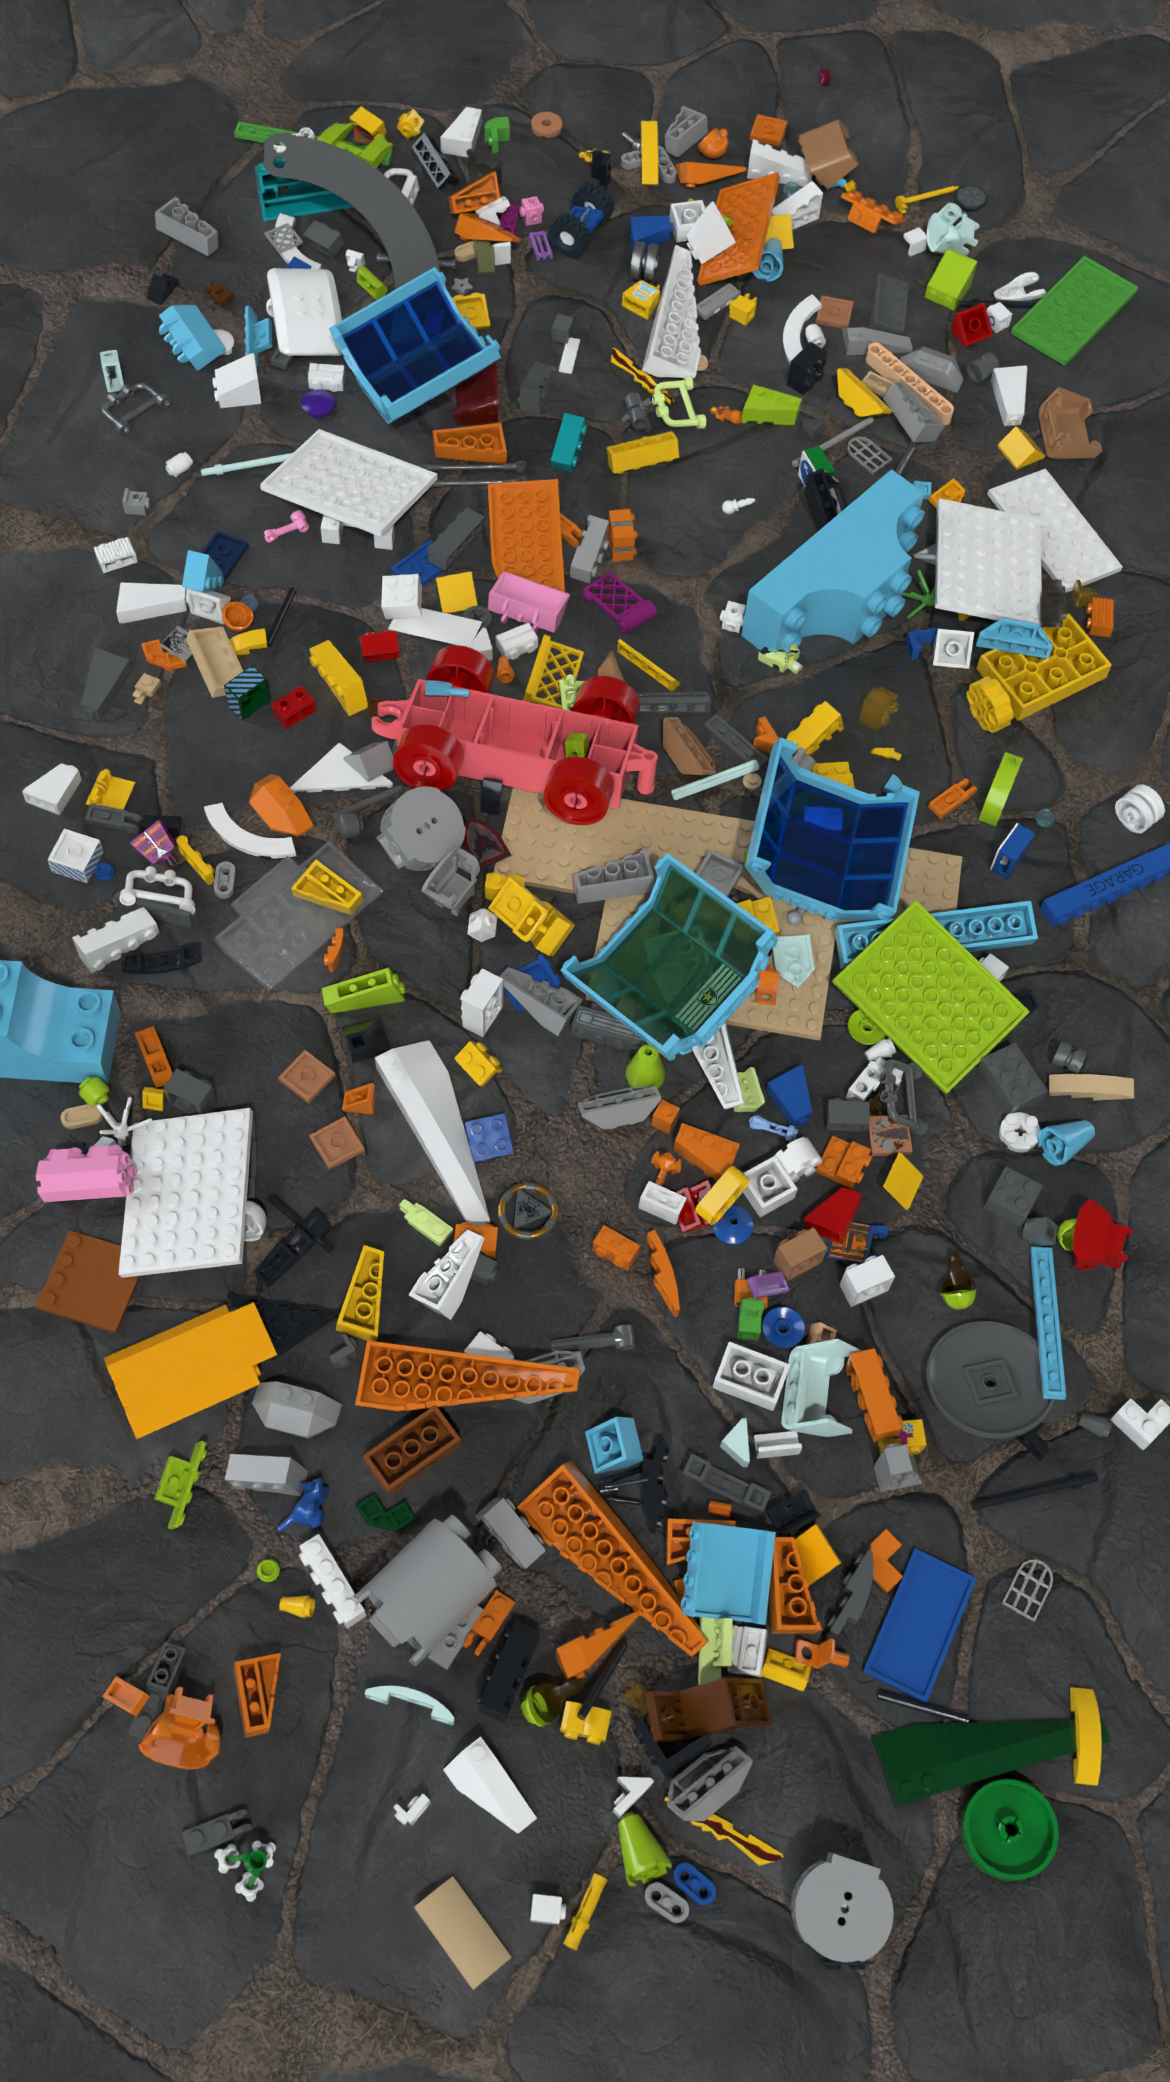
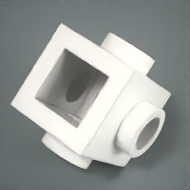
M728 601L726 610H722L720 615V621H722L721 629L739 633L744 623L746 605Z
M484 908L471 913L467 934L480 942L495 937L497 916Z

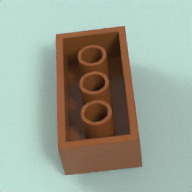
M434 1405L364 1454L363 1461L390 1498L461 1447V1439L438 1407Z

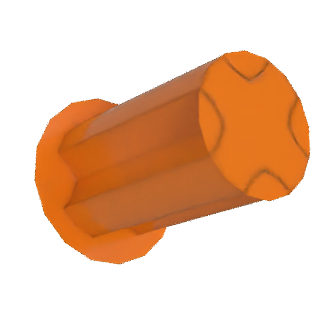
M710 1501L708 1514L727 1517L730 1520L732 1505Z

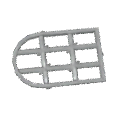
M855 437L848 443L847 450L850 456L872 475L892 461L889 455L868 438ZM860 440L866 441L868 444L866 445L862 443ZM857 441L863 447L861 449H857L851 443ZM870 445L873 446L878 451V453H874L868 447ZM849 446H851L856 451L854 454L851 452ZM865 449L869 451L873 456L869 458L866 455H864L861 451ZM860 454L866 461H861L856 455ZM882 454L888 460L885 462L878 455ZM877 458L883 464L878 467L871 460ZM871 463L876 469L872 470L866 464Z
M1037 1559L1024 1562L1017 1569L1016 1575L1001 1604L1035 1622L1048 1593L1051 1591L1053 1574L1049 1566ZM1033 1563L1028 1574L1021 1570L1024 1565ZM1037 1563L1045 1567L1039 1580L1034 1578L1032 1574ZM1047 1571L1050 1577L1049 1586L1043 1583ZM1019 1573L1025 1576L1020 1590L1013 1587ZM1029 1579L1036 1582V1587L1031 1596L1024 1593ZM1040 1585L1047 1589L1041 1602L1036 1600L1035 1597ZM1011 1590L1017 1592L1013 1605L1006 1603ZM1021 1595L1028 1599L1024 1612L1015 1608ZM1032 1602L1039 1605L1033 1618L1027 1615Z

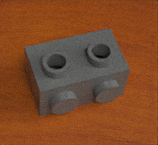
M316 220L303 234L308 246L332 259L344 245L339 231L336 229L332 230L325 223H319Z
M841 1098L828 1100L826 1106V1130L867 1132L870 1124L869 1102H864L861 1099L845 1101Z

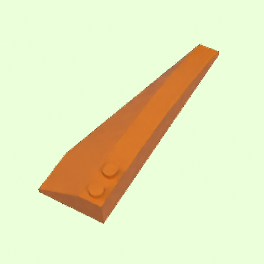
M367 1340L355 1405L399 1412L431 1408L434 1405L443 1407L576 1392L578 1390L581 1369Z
M572 1461L562 1464L517 1506L518 1510L546 1544L550 1547L554 1545L560 1551V1555L575 1563L578 1569L593 1577L596 1583L623 1604L626 1603L634 1612L637 1611L639 1616H643L652 1623L651 1625L655 1629L661 1630L668 1636V1639L691 1657L709 1642L694 1618L682 1614L681 1600L632 1534Z

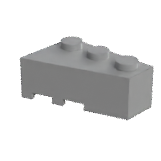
M589 515L587 519L588 529L587 531L583 530L582 536L584 538L580 546L577 547L570 566V578L591 583L592 578L597 576L598 565L602 564L604 559L603 553L608 551L610 541L608 540L609 521Z

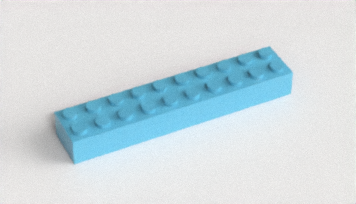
M1031 901L931 913L968 952L1030 945L1038 939ZM897 918L838 925L835 930V937L841 969L846 968Z

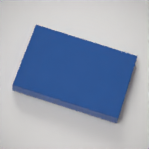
M431 539L391 568V572L394 575L418 574L422 588L445 570L428 562L427 549L431 543H434Z

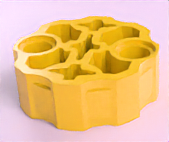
M986 676L969 685L967 699L970 704V710L982 729L995 733L1011 724L1014 714L1010 698L998 680Z

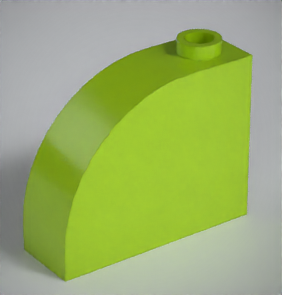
M1005 752L978 820L993 826L997 825L1023 758Z

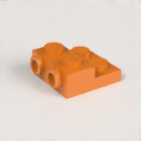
M832 1136L821 1158L822 1162L817 1166L815 1172L853 1189L855 1183L860 1184L864 1173L861 1171L864 1166L868 1167L873 1157L869 1155L871 1149L854 1141L850 1144Z

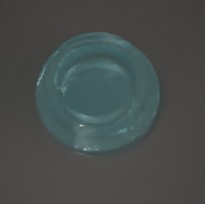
M788 182L783 188V193L787 197L799 191L798 185L794 182Z
M1043 809L1036 814L1035 821L1041 827H1050L1054 823V815L1052 811Z

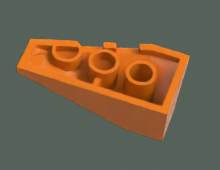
M636 1611L612 1622L607 1630L605 1627L596 1629L587 1639L583 1635L557 1648L555 1658L566 1680L584 1679L586 1677L585 1673L638 1620V1612Z

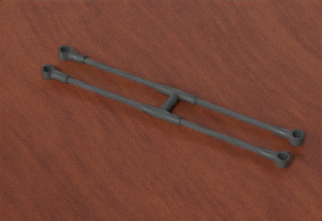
M521 460L516 463H503V465H416L429 471L503 469L516 470L522 473L526 470V463ZM519 476L516 479L492 481L436 480L431 487L488 485L489 483L527 481L524 476Z

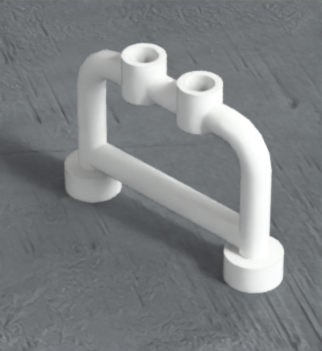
M149 866L145 871H131L126 877L125 889L120 892V902L123 905H133L137 897L179 905V909L191 912L192 915L195 912L191 883L184 878L176 877V873L173 870H167L164 874H159L156 868ZM134 878H143L148 883L160 881L164 882L167 886L181 885L185 888L184 898L133 889Z

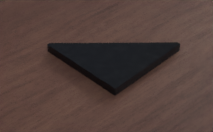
M233 1293L227 1294L236 1310L254 1302L277 1353L276 1356L271 1358L272 1361L339 1317L341 1312L337 1309L331 1310L318 1306L298 1305L292 1302L272 1301L253 1296L234 1295Z

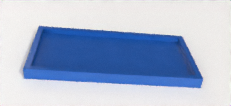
M915 1548L862 1673L920 1702L927 1703L977 1578Z

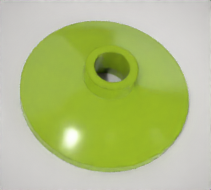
M861 1010L855 1011L850 1016L848 1031L857 1042L873 1045L880 1042L886 1036Z

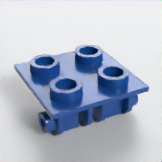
M505 1113L465 1122V1130L474 1162L513 1153Z

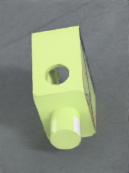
M794 644L790 648V654L783 649L774 654L767 647H764L758 654V660L773 667V664L777 665L782 673L788 668L797 674L803 668L796 661L799 658L800 651Z

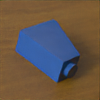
M669 216L630 218L632 252L636 241L645 242L646 249H648L651 243L661 244L670 240V233H673V223H670Z
M801 1064L768 1082L766 1089L767 1094L789 1125L795 1126V1128L805 1126L810 1121L812 1113L805 1071Z

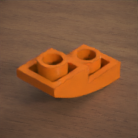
M335 928L336 936H332V946H328V953L324 954V964L328 965L329 973L335 971L343 954L345 940L343 928Z

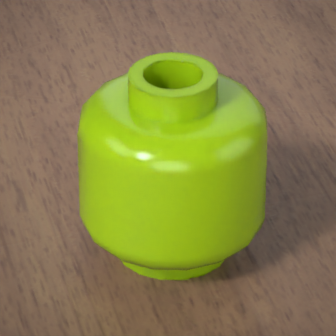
M89 1076L79 1085V1096L89 1106H95L96 1104L102 1106L109 1099L107 1094L110 1088L98 1076L93 1078Z

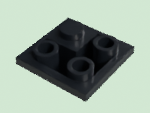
M381 1017L342 1027L352 1063L371 1059L391 1050Z

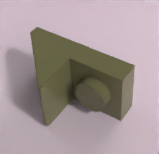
M490 241L474 242L473 248L478 275L494 274V248L491 247Z

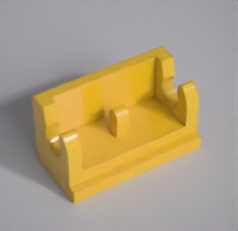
M360 107L349 117L350 121L354 122V126L359 125L369 132L370 135H376L374 139L381 134L385 135L387 133L384 121L363 107Z

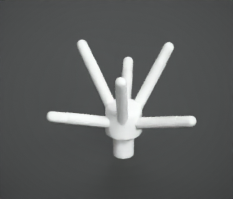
M131 1097L127 1100L121 1123H117L110 1112H106L100 1104L97 1105L99 1111L113 1128V1130H100L99 1133L114 1134V1137H117L118 1146L126 1145V1136L129 1135L128 1131L152 1122V1119L149 1118L128 1127L127 1119L132 1101Z

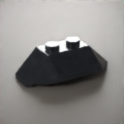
M824 468L807 474L804 495L815 527L819 531L848 507L840 481L827 473Z

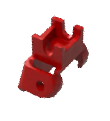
M1088 1200L1081 1207L1075 1222L1072 1241L1075 1255L1073 1267L1078 1270H1091L1103 1264L1120 1269L1121 1262L1125 1263L1128 1259V1255L1121 1253L1122 1246L1126 1241V1236H1130L1133 1233V1229L1114 1224L1111 1214L1094 1200Z

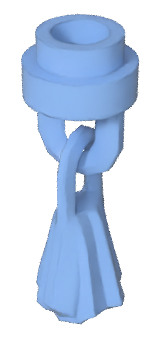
M759 1115L752 1116L749 1119L752 1129H762L784 1136L785 1140L789 1142L796 1139L798 1129H795L793 1125L789 1127L770 1122Z

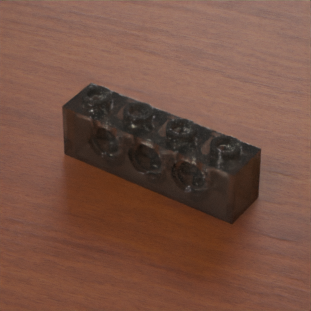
M1062 579L1041 580L1040 626L1062 627V620H1066L1065 586H1062Z

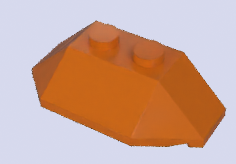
M269 774L254 784L249 804L271 830L299 837L314 828L301 801L280 776Z

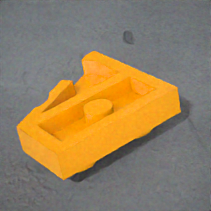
M953 478L933 493L928 500L936 508L939 498L961 503L965 489Z

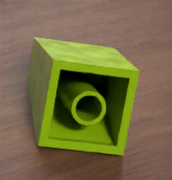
M948 248L927 285L925 298L954 311L958 306L959 300H962L972 285L978 261Z

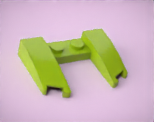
M335 123L318 137L317 140L349 150V152L363 159L374 168L379 166L393 147L392 143L386 141L383 134L374 139L364 150L343 143L342 141L353 129V123Z

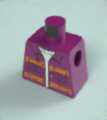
M162 820L156 821L130 842L136 850L153 864H157L162 860L170 868L178 862L171 854L177 848V845Z

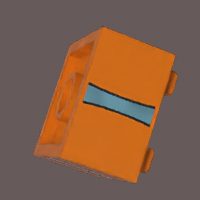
M630 509L609 511L608 540L610 541L612 562L633 560L634 555H636L634 545L635 538H638V533L634 531L632 521L635 520V516L631 514Z

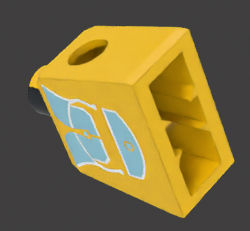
M640 280L623 292L622 306L648 320L659 303L660 285L656 281L648 284Z

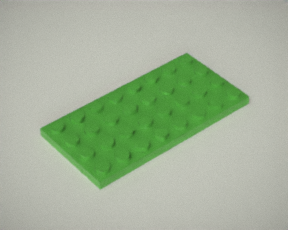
M1084 256L1011 329V334L1066 366L1137 293L1139 287Z

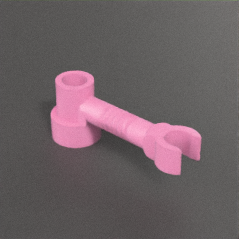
M298 510L291 515L290 518L293 523L278 529L264 531V538L267 543L274 541L280 535L299 529L300 532L307 531L309 525L306 522V516L303 511Z

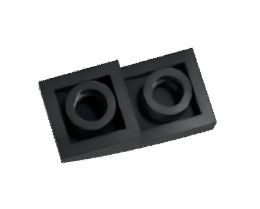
M484 777L480 812L499 816L503 780Z

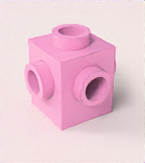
M538 197L521 199L519 211L525 225L542 223L544 207L542 202H539Z

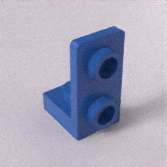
M938 628L914 630L907 633L905 646L910 661L918 659L919 652L922 650L921 644L934 642Z

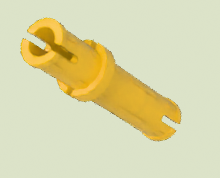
M593 1874L578 1912L571 1919L572 1925L563 1944L577 1951L585 1930H588L590 1926L588 1923L602 1890L607 1883L604 1877Z

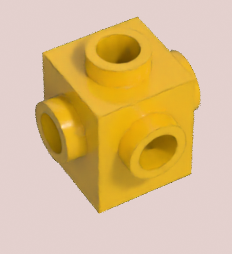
M412 109L401 115L397 129L406 139L412 136L416 137L421 132L420 128L424 120Z

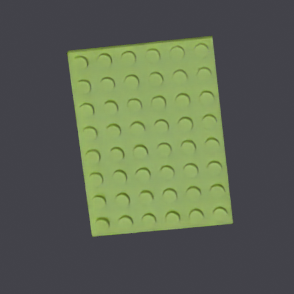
M916 900L832 981L913 1063L918 1064L922 1068L923 1073L945 1095L1030 1012Z

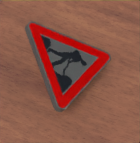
M354 126V142L369 145L374 140L370 135Z

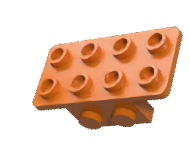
M856 190L841 194L843 199L853 203L847 220L872 233H877L882 219L895 225L905 223L906 221L903 218V214L897 211H890L886 205L876 204V201L872 198L867 197L866 199L862 197V193Z

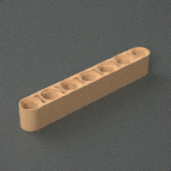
M876 342L869 344L865 359L867 364L891 382L904 381L945 426L949 425L954 406L881 344Z

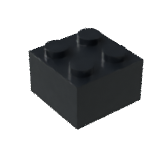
M812 342L806 345L791 360L787 386L802 395L808 390L810 391L814 384L824 376L827 351Z

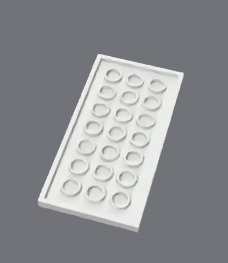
M1046 469L989 489L987 495L999 511L1040 519L1041 565L1063 594L1122 570L1123 566Z

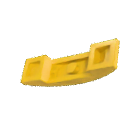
M1071 1687V1712H1075L1077 1758L1073 1759L1074 1784L1096 1786L1099 1781L1102 1751L1101 1724L1096 1696L1093 1689Z

